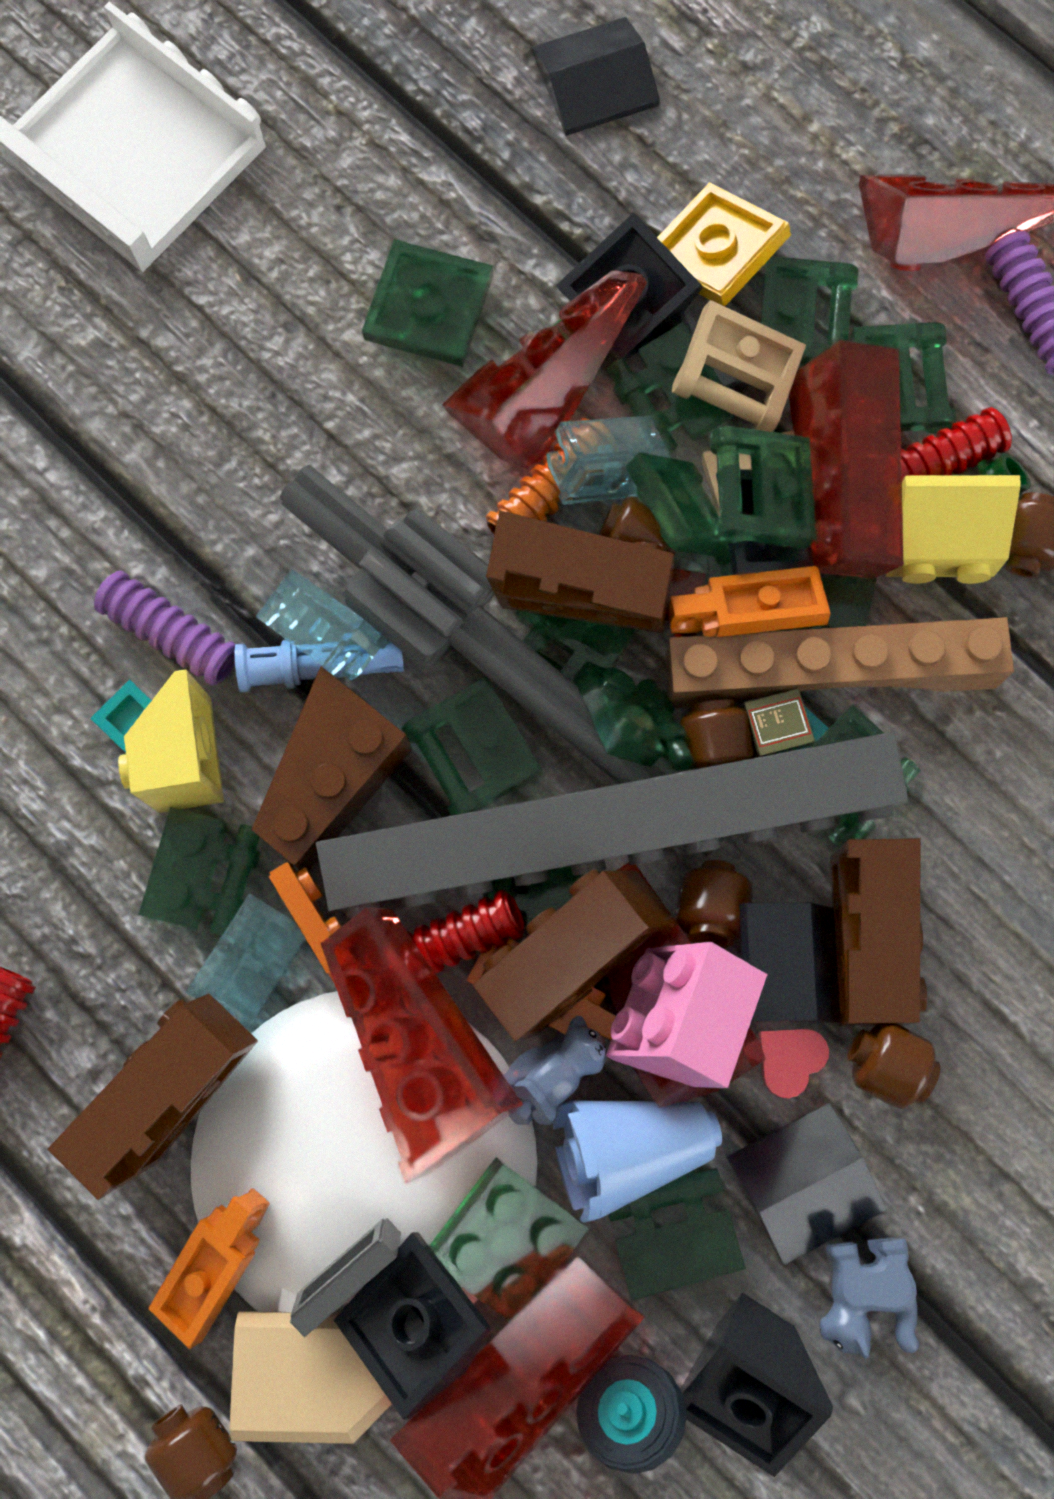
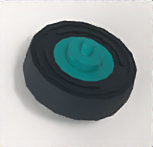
M635 1355L608 1359L594 1369L580 1389L576 1408L579 1434L590 1454L606 1467L630 1474L654 1470L671 1458L683 1439L687 1418L683 1393L671 1373L653 1360Z

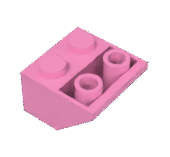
M713 942L646 948L644 955L639 958L633 968L631 975L633 985L625 1006L612 1023V1040L606 1056L614 1061L692 1087L728 1088L767 974Z

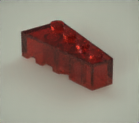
M839 340L796 372L788 397L799 469L804 471L805 481L802 483L814 566L818 567L819 573L874 579L904 565L899 349Z
M366 907L320 943L347 1018H352L362 1047L358 1049L364 1069L366 1072H371L383 1106L379 1108L386 1131L387 1133L392 1131L402 1161H399L398 1165L405 1184L431 1174L523 1106L392 909Z
M577 1256L571 1263H566L559 1267L548 1280L546 1287L475 1356L468 1370L416 1413L390 1439V1442L437 1498L492 1499L645 1316L595 1267Z

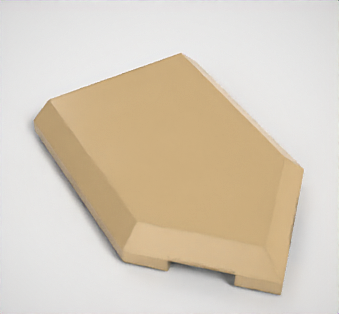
M238 1312L234 1331L229 1428L231 1441L353 1444L392 1405L334 1322L339 1313H332L304 1338L290 1323L291 1312Z

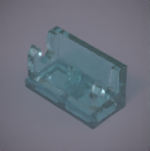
M650 415L561 422L555 433L559 446L564 451L565 462L563 464L562 456L558 451L547 452L546 454L547 464L561 492L559 498L563 505L621 499L629 496H649L674 463Z
M293 569L290 570L256 615V618L333 675L346 664L349 656L355 653L352 661L346 665L342 673L349 680L358 677L379 649L383 650L389 643L387 638L363 618Z
M249 893L186 993L195 999L210 993L243 1026L251 1028L303 946L306 938L295 921Z

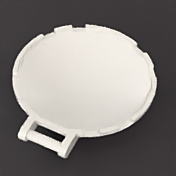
M339 991L325 993L301 1001L263 1023L252 1033L258 1040L257 1044L200 1111L191 1154V1189L198 1222L210 1216L213 1210L220 1205L227 1208L234 1196L240 1197L248 1193L251 1188H254L270 1203L260 1224L252 1231L260 1239L257 1248L254 1250L256 1253L234 1290L258 1312H292L297 1293L381 1219L385 1220L388 1218L401 1232L399 1246L412 1232H419L474 1304L497 1280L514 1255L524 1234L536 1189L537 1149L533 1122L531 1121L529 1125L514 1123L487 1090V1087L493 1081L498 1080L510 1068L502 1055L474 1026L453 1011L425 998L399 991L391 994H385L381 991L369 1001L352 1010L349 1009ZM359 1291L333 1313H340Z

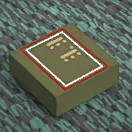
M799 688L744 703L742 708L746 710L749 718L757 757L810 747L814 744L815 739Z

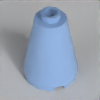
M564 1101L556 1110L557 1117L553 1122V1130L564 1128L565 1139L563 1146L555 1147L557 1161L573 1210L584 1208L580 1217L582 1223L597 1221L712 1161L715 1157L716 1147L722 1143L721 1128L713 1111L706 1112L700 1102Z

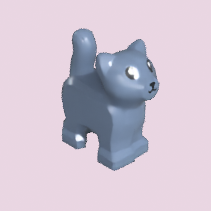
M576 1016L571 1020L565 1035L558 1032L542 1048L536 1047L524 1052L513 1062L504 1075L487 1087V1090L514 1123L529 1125L534 1118L539 1125H551L557 1117L556 1110L578 1088L581 1078L601 1072L607 1060L605 1040L599 1032L588 1028L582 1016Z
M888 1237L867 1240L869 1250L876 1255L875 1261L870 1264H861L857 1244H853V1242L826 1244L827 1256L833 1265L831 1290L834 1302L831 1310L819 1323L822 1339L830 1341L842 1353H858L866 1359L870 1355L872 1335L871 1325L866 1313L869 1311L894 1312L896 1315L895 1337L899 1347L906 1353L916 1352L919 1348V1341L915 1336L917 1325L916 1283L907 1265L909 1255L906 1239Z

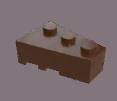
M499 510L486 578L503 609L664 634L675 574L674 554L666 552L664 547L655 543L642 541L634 543L625 542Z
M320 666L251 830L297 869L301 870L306 867L309 871L319 859L316 842L337 838L411 752L412 747L406 734Z
M921 838L849 839L830 856L841 1021L839 1026H876L886 1023L910 1025L920 1023V1012H925L927 1008L926 982L923 977H920V954L923 950V929L920 921Z
M597 869L586 873L570 887L569 893L572 895V898L557 911L554 907H551L540 913L526 926L525 929L530 934L515 948L512 945L501 948L483 964L487 973L472 986L514 1042L538 1035L593 992L592 987L618 964L621 968H624L636 958L633 952L657 931H662L666 935L679 925L637 871H602L599 873Z
M210 993L186 1002L184 999L175 1002L159 1019L157 1025L160 1029L149 1041L140 1045L123 1064V1069L47 1149L97 1200H100L156 1165L257 1044L258 1040Z

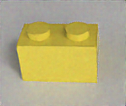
M1020 475L905 476L883 516L886 577H902L904 582L912 584L931 582L936 577H957L958 582L975 584L988 581L991 577H994L1009 558L1021 487Z
M186 669L174 671L125 734L126 754L120 755L118 760L119 774L124 788L130 789V793L158 813L224 802L211 697Z

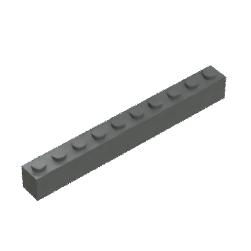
M895 732L322 840L316 842L328 911L345 908L346 917L353 918L380 912L379 901L401 898L402 906L405 908L437 901L435 891L457 887L459 897L493 891L491 880L514 876L516 886L540 883L550 880L549 869L571 866L572 875L575 876L586 874L594 869H597V871L606 870L605 859L628 855L629 865L664 859L662 848L685 844L686 854H694L721 848L719 838L742 833L744 843L774 839L778 837V826L800 823L802 833L836 827L834 816L857 812L859 822L894 816L892 805L909 801Z

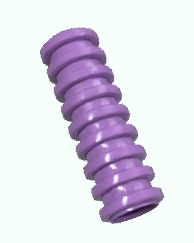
M1015 231L993 243L985 254V261L989 265H994L992 268L994 277L1002 279L999 285L1001 290L1009 292L1007 296L1008 303L1012 306H1017L1014 312L1016 317L1020 320L1024 319L1022 328L1024 332L1032 333L1030 343L1034 347H1040L1037 355L1040 360H1047L1045 370L1048 374L1052 375L1054 374V286H1051L1053 277L1049 272H1043L1046 264L1041 258H1036L1038 255L1036 246L1033 244L1028 245L1030 243V235L1026 231Z
M117 571L109 575L99 586L94 601V609L101 615L108 614V618L115 624L121 623L122 628L127 632H135V636L141 641L149 640V645L153 649H162V653L167 658H176L177 664L181 667L186 668L190 666V672L196 677L204 675V681L210 686L222 682L235 666L236 643L232 641L225 643L224 636L219 632L211 634V628L205 623L198 625V620L192 615L184 616V611L180 607H171V603L164 597L157 598L155 591L150 588L144 589L143 584L136 579L130 580V576L126 572Z

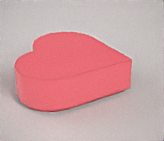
M796 1029L758 1032L764 1086L771 1094L777 1097L792 1098L801 1094L808 1084L809 1074L820 1071L825 1067L829 1059L827 1041L814 1030Z

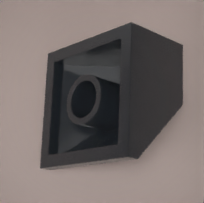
M741 1293L718 1322L680 1388L684 1398L686 1420L773 1477L783 1469L831 1417L833 1405L795 1326L744 1293Z

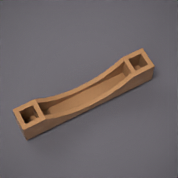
M1007 617L759 632L717 637V635L714 637L669 638L665 656L669 708L691 707V704L723 699H735V702L776 695L798 688L799 691L845 687H906L939 692L996 689L1014 672Z

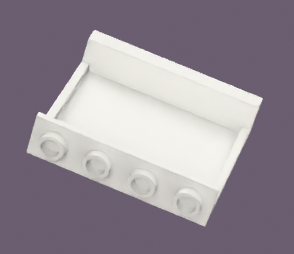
M108 2L104 8L112 28L14 125H11L0 116V157L143 273L265 149L266 145L259 126L261 118L246 100L239 98L237 101L224 92L222 85L210 72L205 69L199 72L188 64L183 53L170 41L162 43L151 34L147 25L136 14L130 12L126 15L112 3Z

